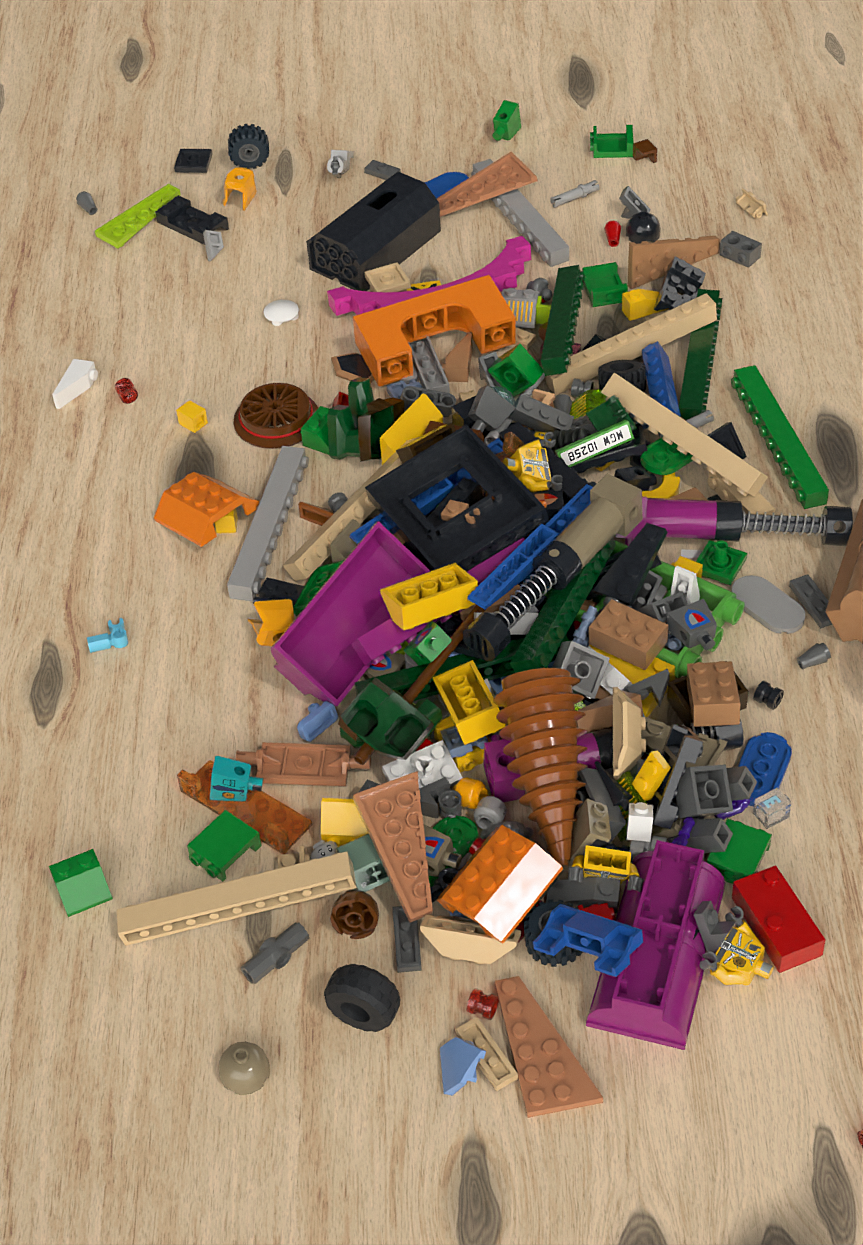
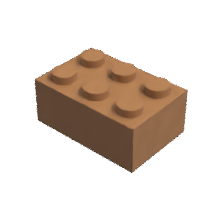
M612 599L589 626L590 645L643 670L648 668L668 642V624Z
M732 661L687 664V689L693 726L740 725V699Z

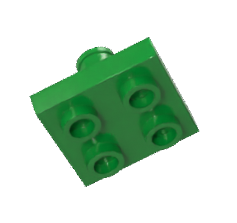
M709 540L696 562L703 565L702 576L731 586L747 560V553L728 547V543L725 541L714 542Z

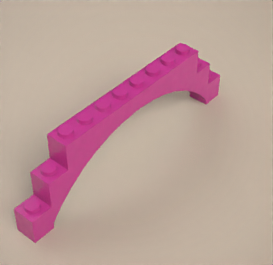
M523 236L506 240L504 250L499 256L482 269L459 280L431 288L404 292H367L347 289L342 286L328 290L329 307L336 316L352 311L359 315L486 275L491 276L500 292L503 289L516 288L517 275L524 274V262L532 260L531 244Z

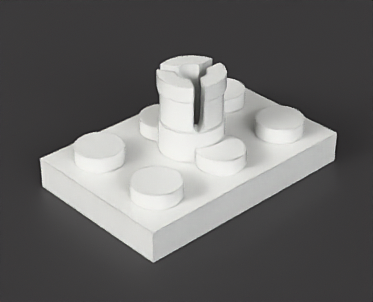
M443 740L414 752L406 760L397 759L382 766V771L388 782L418 771L419 788L444 777L447 778L451 787L463 778Z

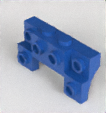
M559 904L551 911L545 928L533 941L534 950L555 956L565 946L598 956L594 961L595 970L617 977L630 965L629 955L643 943L642 929Z

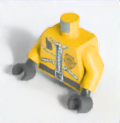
M552 432L546 433L544 440L540 441L538 439L519 447L510 458L503 460L504 465L530 492L546 491L549 488H552L554 491L562 489V476L554 475L551 479L547 451L545 448H542L543 446L548 448L554 447L556 440L548 441V439L553 438Z
M588 845L585 847V855L576 856L568 871V881L582 882L583 875L584 878L620 880V885L623 881L628 880L627 889H633L638 892L642 890L644 879L639 876L636 866L630 863L631 852Z
M735 906L731 908L735 917L731 912L725 915L726 921H736L735 927H732L716 954L709 951L702 955L705 959L700 962V968L703 970L710 968V975L715 976L724 985H750L755 974L769 979L774 966L763 961L765 947L745 920L741 921L744 915L740 907Z

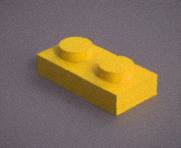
M658 750L650 752L632 782V785L644 801L652 799L671 768Z

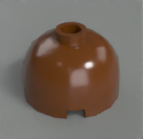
M360 890L347 891L340 895L333 904L330 917L332 927L341 935L343 933L351 935V939L366 938L375 931L379 919V909L376 901L370 894Z

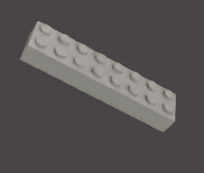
M429 336L411 343L409 342L408 344L412 349L413 364L422 387L450 393L448 380Z

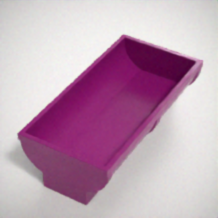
M379 521L376 522L282 636L273 644L271 653L277 662L274 668L304 695L311 694L323 702L328 701L335 707L338 706L353 688L354 682H357L372 664L370 663L365 666L351 644L357 638L391 618L380 589L431 571Z
M657 840L654 851L640 853L633 859L632 864L636 866L639 876L644 879L641 892L633 889L628 890L627 880L616 921L642 929L643 943L629 955L630 965L617 977L600 972L587 1016V1027L685 1050L705 971L700 968V962L705 959L702 955L707 953L700 931L694 938L695 930H699L694 913L702 901H711L714 910L719 914L726 884L722 874L715 867L703 861L704 850Z

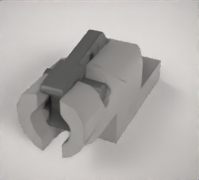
M331 150V158L327 163L328 171L337 178H341V175L349 170L350 158L354 157V151Z

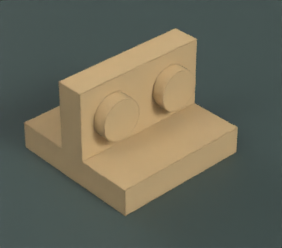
M398 262L365 271V278L370 285L371 292H404L406 289L411 288L410 281Z

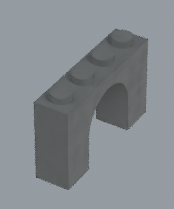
M746 766L726 768L731 800L750 799L757 781ZM705 816L692 817L695 820V825L690 832V838L687 839L686 847L704 850V853L725 852L733 833L723 819H704ZM679 835L670 837L667 840L672 843Z

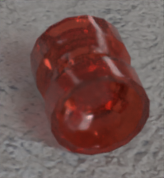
M122 378L116 382L115 390L120 400L125 404L133 403L138 397V392L133 382L128 378Z
M474 988L468 999L466 1010L472 1014H482L483 1018L492 1020L498 1007L499 997L493 994L486 995L482 990Z

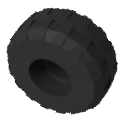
M346 964L337 968L330 977L324 991L326 1006L335 1017H338L342 1022L353 1028L367 1032H378L389 1027L398 1012L401 1001L395 984L388 977L379 973V971L365 965Z

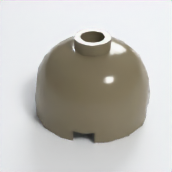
M245 1041L229 1046L223 1052L219 1061V1076L224 1087L227 1090L229 1088L235 1091V1094L238 1095L252 1094L260 1090L270 1075L269 1060L263 1049L254 1043Z

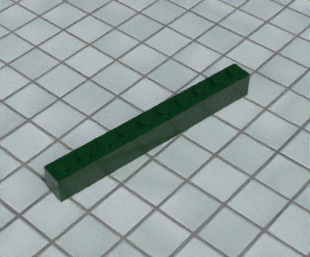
M579 265L558 268L541 356L545 376L567 373L568 365H571L570 355H573V336H576L575 327L577 326V317H579L578 308L581 307V290L584 289L583 282L585 281L584 271L580 270Z
M698 289L697 297L707 294L716 303L717 320H720L723 298H719L720 290ZM714 321L691 332L679 402L680 416L684 420L693 418L706 411L707 405L704 404L708 403L709 393L705 392L710 390L712 368L709 367H713L714 356L711 355H715L719 321Z
M614 538L582 568L581 572L563 590L553 589L510 662L515 673L548 667L616 546Z
M565 635V637L563 638L562 642L570 641V640H569V638ZM525 637L512 640L492 661H485L464 654L448 657L433 677L472 660L483 680L488 679L490 681L515 674L510 662ZM561 644L550 662L555 661ZM428 664L384 674L376 678L391 690H396L404 696ZM375 677L354 682L356 695ZM433 677L414 701L439 694Z

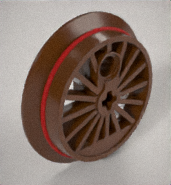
M288 383L265 384L251 390L242 399L234 415V429L242 440L253 446L270 449L291 446L302 441L301 428L315 413L318 406L301 388Z

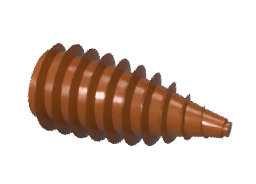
M540 668L518 672L502 680L503 691L494 698V703L504 708L497 714L496 719L503 724H507L500 731L499 735L501 738L511 741L503 748V753L515 758V760L508 764L507 769L512 773L520 774V777L513 781L512 786L526 792L519 799V803L531 807L533 812L528 818L531 821L537 822L540 829L538 834L543 837L547 846L546 850L562 867L569 866L568 861L571 860L573 822L578 821L574 818L575 806L583 803V801L575 799L577 789L587 785V783L577 780L578 772L588 767L577 762L578 755L588 750L587 747L577 745V738L587 733V730L576 727V721L586 716L584 712L576 711L574 707L575 704L584 699L582 695L574 694L572 689L573 686L580 683V679L571 677V673L568 670L560 668Z

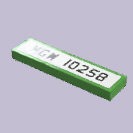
M621 421L555 450L556 456L561 457L565 464L571 467L634 439L629 421Z

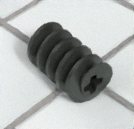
M586 428L555 430L552 440H556V443L551 449L556 455L555 450L592 434Z

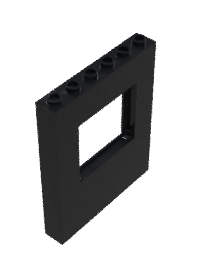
M467 425L365 487L372 504L430 571L456 563L467 572L527 536L541 524L544 525L549 522L546 508ZM464 467L488 493V496L435 528L411 499ZM478 508L480 515H475L473 510ZM469 513L470 516H473L476 521L475 524L468 523L465 515Z

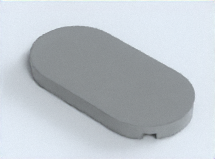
M750 575L737 579L732 585L731 592L736 594V599L745 603L744 611L769 630L780 634L781 632L790 634L802 628L805 619L804 608L768 580Z

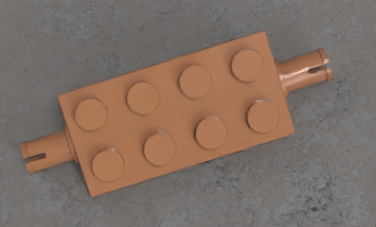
M262 742L260 750L257 749L256 752L237 750L235 758L236 761L256 765V777L263 778V783L346 786L348 771L351 768L368 770L371 768V757L364 765H360L354 760V755H351V745Z

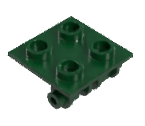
M615 395L586 413L597 432L624 420L629 421L631 431L637 429L636 423L628 415L629 412L625 411L626 408H623L619 397Z

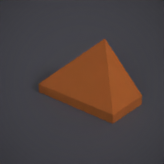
M301 501L298 504L300 518L320 526L334 514L327 508Z

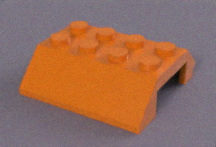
M193 472L163 492L154 515V520L202 547L217 537L213 523L241 504L245 515L248 516L257 510L256 507L259 505V501L218 479Z
M500 825L491 832L482 843V846L477 849L436 901L451 913L457 910L480 925L487 935L503 944L563 870V867L536 843Z

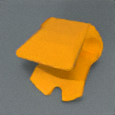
M237 167L227 174L224 183L225 197L222 200L224 206L231 192L238 190L243 193V210H246L257 192L254 173L251 169ZM237 176H243L244 178L238 179Z
M290 599L256 601L254 603L262 621L257 619H248L257 634L256 641L259 645L273 646L277 641L276 634L285 632L292 624L294 612L293 603Z

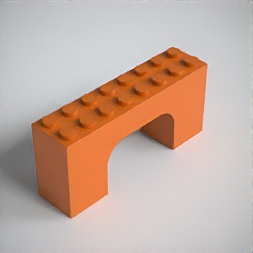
M490 275L353 316L355 344L379 387L413 376L412 349L408 343L426 338L427 336L430 337L449 330H461L466 333L472 332V339L481 354L513 345L516 342V317Z

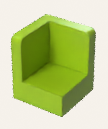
M538 296L536 324H544L549 319L551 305H542V296Z

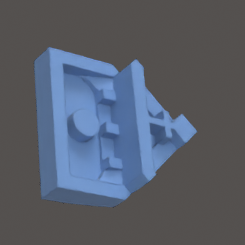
M458 1037L453 1038L440 1048L444 1094L453 1096L466 1085L467 1081L476 1083V1067L478 1062H480V1058L484 1059L486 1051L484 1049L478 1048L471 1041Z

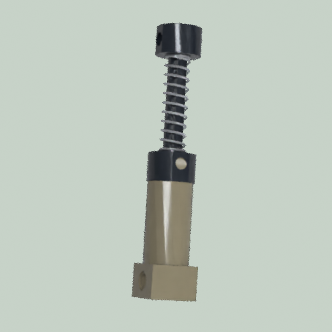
M607 473L590 490L591 503L533 559L532 565L536 575L532 574L530 576L531 580H526V585H521L520 590L515 591L516 596L511 595L510 601H505V606L499 607L500 612L495 611L494 615L482 612L463 631V640L468 649L482 660H494L511 642L510 628L514 627L516 622L526 615V611H529L531 606H534L536 601H539L546 594L547 590L551 588L563 590L615 534L626 537L643 520L642 490Z

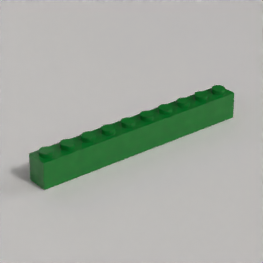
M756 365L734 369V375L731 378L732 387L738 392V397L740 401H743L746 412L750 413L753 424L758 427L760 436L766 441L767 449L771 450L774 461L781 468L782 475L786 476L790 489L794 490L797 501L802 504L804 509L826 505L829 489Z

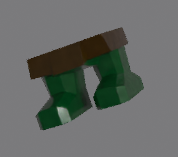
M358 377L351 380L348 385L349 406L337 405L330 408L327 414L329 456L332 459L341 460L347 456L360 457V462L380 459V437L404 413V400L394 397L374 400L370 379Z
M375 677L342 713L338 725L340 726L341 738H344L355 749L360 748L365 742L377 754L406 760L420 748L440 724L442 712L440 708L428 699L419 700L414 705L398 691L391 690Z

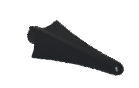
M595 761L594 765L604 781L613 806L620 805L627 812L629 810V800L633 796L605 770L599 761Z

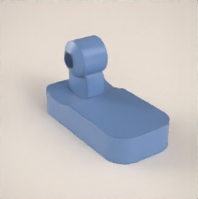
M324 701L321 706L318 703H312L308 706L310 714L302 719L297 726L302 739L311 742L338 719L335 706L328 701Z

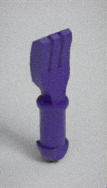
M687 817L684 820L683 827L678 833L679 837L672 841L673 844L687 845V839L690 838V832L695 825V820L692 817Z

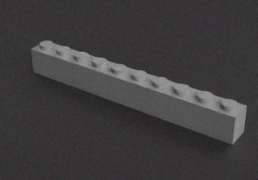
M488 159L472 164L473 172H471V176L492 164L493 161ZM518 189L491 198L495 206L502 211L503 215L510 220V223L518 229V232L525 237L533 246L535 252H538L543 261H546L550 267L569 261V246Z
M282 446L227 583L230 599L253 602L256 594H259L261 580L266 577V567L268 564H271L272 552L277 548L278 536L282 535L283 523L287 522L288 510L293 506V497L298 493L299 481L303 480L304 468L308 467L309 458L306 457L305 448Z

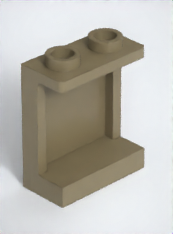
M586 799L575 813L574 818L578 821L573 822L571 860L568 861L569 866L563 867L564 870L569 871V867L572 866L576 856L585 855L586 845L591 846L596 839L605 842L611 840L608 807L606 805Z

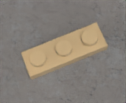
M478 1017L456 1028V1034L459 1038L471 1041L475 1046L486 1051L484 1059L480 1058L478 1066L496 1091L518 1079V1073Z

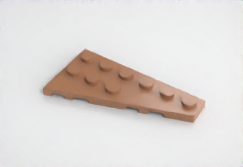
M509 152L438 197L440 217L538 181L537 177L518 157Z
M418 771L353 795L355 805L409 922L423 918L425 915H431L433 911Z
M520 977L495 980V989L515 1069L518 1073V1081L527 1118L603 1103V1096Z

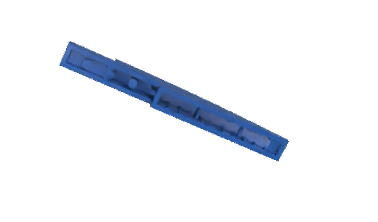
M499 438L487 445L501 461L511 455V449ZM463 467L411 499V501L424 515H427L435 510L437 505L444 500L463 477L475 482L476 480ZM380 513L352 532L350 538L358 545L370 528L378 521L391 534L396 533V530Z
M586 484L546 525L541 524L468 595L467 599L483 609H487L533 572V559L591 503L590 490L593 487Z

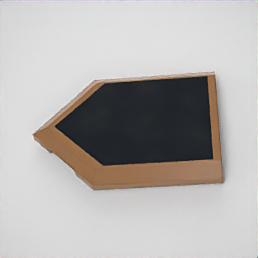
M350 353L331 357L336 376L349 381L358 377L369 378L371 383L375 380L361 354Z

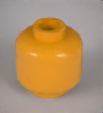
M468 777L460 779L453 788L461 796V806L473 810L476 809L482 798L488 796V790L482 781Z

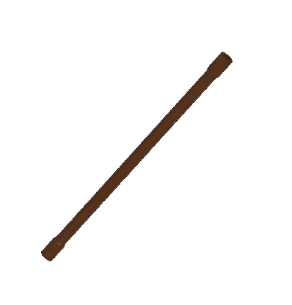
M478 605L472 609L450 637L452 639L451 643L434 661L428 664L404 694L405 698L410 702L415 700L462 641L463 631L474 621V612L482 613L486 609ZM364 742L353 758L358 764L364 765L375 750Z

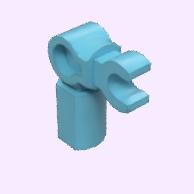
M119 618L120 622L116 625L112 624L111 620L108 621L110 635L105 633L87 637L90 653L110 649L111 646L123 648L128 645V637L122 618Z

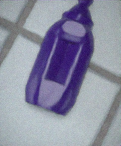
M753 798L751 800H733L732 812L714 816L724 820L740 814L745 808H748Z

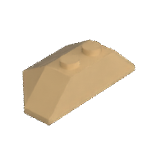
M613 687V778L618 782L637 764V761L641 758V752H646V739H641V730H645L646 721L645 717H641V709L618 687Z
M425 915L420 925V931L442 956L450 957L453 960L473 961L476 964L493 963L514 949L521 936V931L515 929L502 944L487 935L480 925L472 919L457 916L439 915L434 917L433 915Z

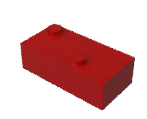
M776 865L733 882L732 900L736 906L742 909L744 919L765 947V952L779 973L823 956L826 939Z

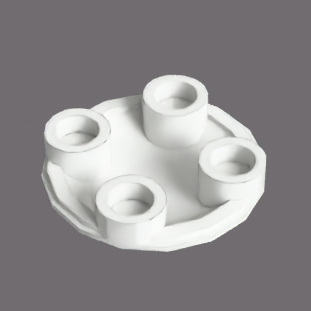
M276 300L264 308V316L272 321L274 326H279L283 322L296 320L299 317L298 305L290 300Z

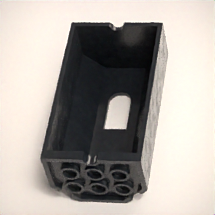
M399 171L306 241L310 270L331 280L337 278L340 284L350 289L368 291L370 285L365 278V271L397 262L400 265L441 232L438 200L425 182Z

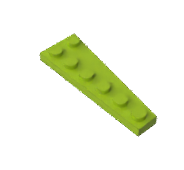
M167 184L96 229V237L116 248L124 246V243L156 217L155 211L174 197L181 195L180 189Z

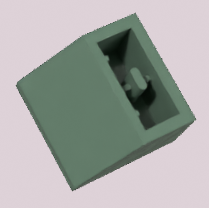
M369 834L336 848L338 853L348 852L353 863L356 888L352 890L366 892L390 881Z

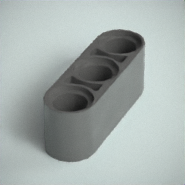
M407 386L402 391L400 399L404 400V410H407L423 393L429 397L443 417H449L452 414L451 406L456 404L455 396L446 392L414 386Z

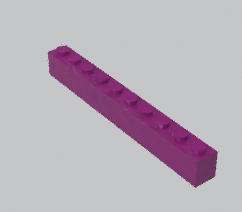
M525 539L518 540L467 571V573L478 581L479 586ZM451 614L434 619L433 622L440 621L444 623L453 616ZM390 618L357 638L351 645L365 666L370 663L376 665L385 659L384 655L390 652L392 655L402 648L401 644L407 641L409 644L428 623L403 630Z

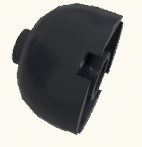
M645 211L634 214L627 222L626 237L628 236L629 241L636 244H641L642 241L655 242L660 237L661 228L659 220L653 214Z

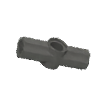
M295 922L277 938L270 937L265 940L259 952L241 966L242 973L250 983L256 984L274 968L280 969L289 962L292 953L310 939L309 934L300 923Z

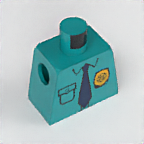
M215 756L211 776L210 800L246 801L248 790L262 791L263 778L250 776L251 765L248 763Z

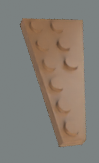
M702 236L698 239L656 240L653 243L642 241L641 244L629 242L627 286L632 290L665 276L668 265L675 256L692 265L718 254L720 239L717 236Z

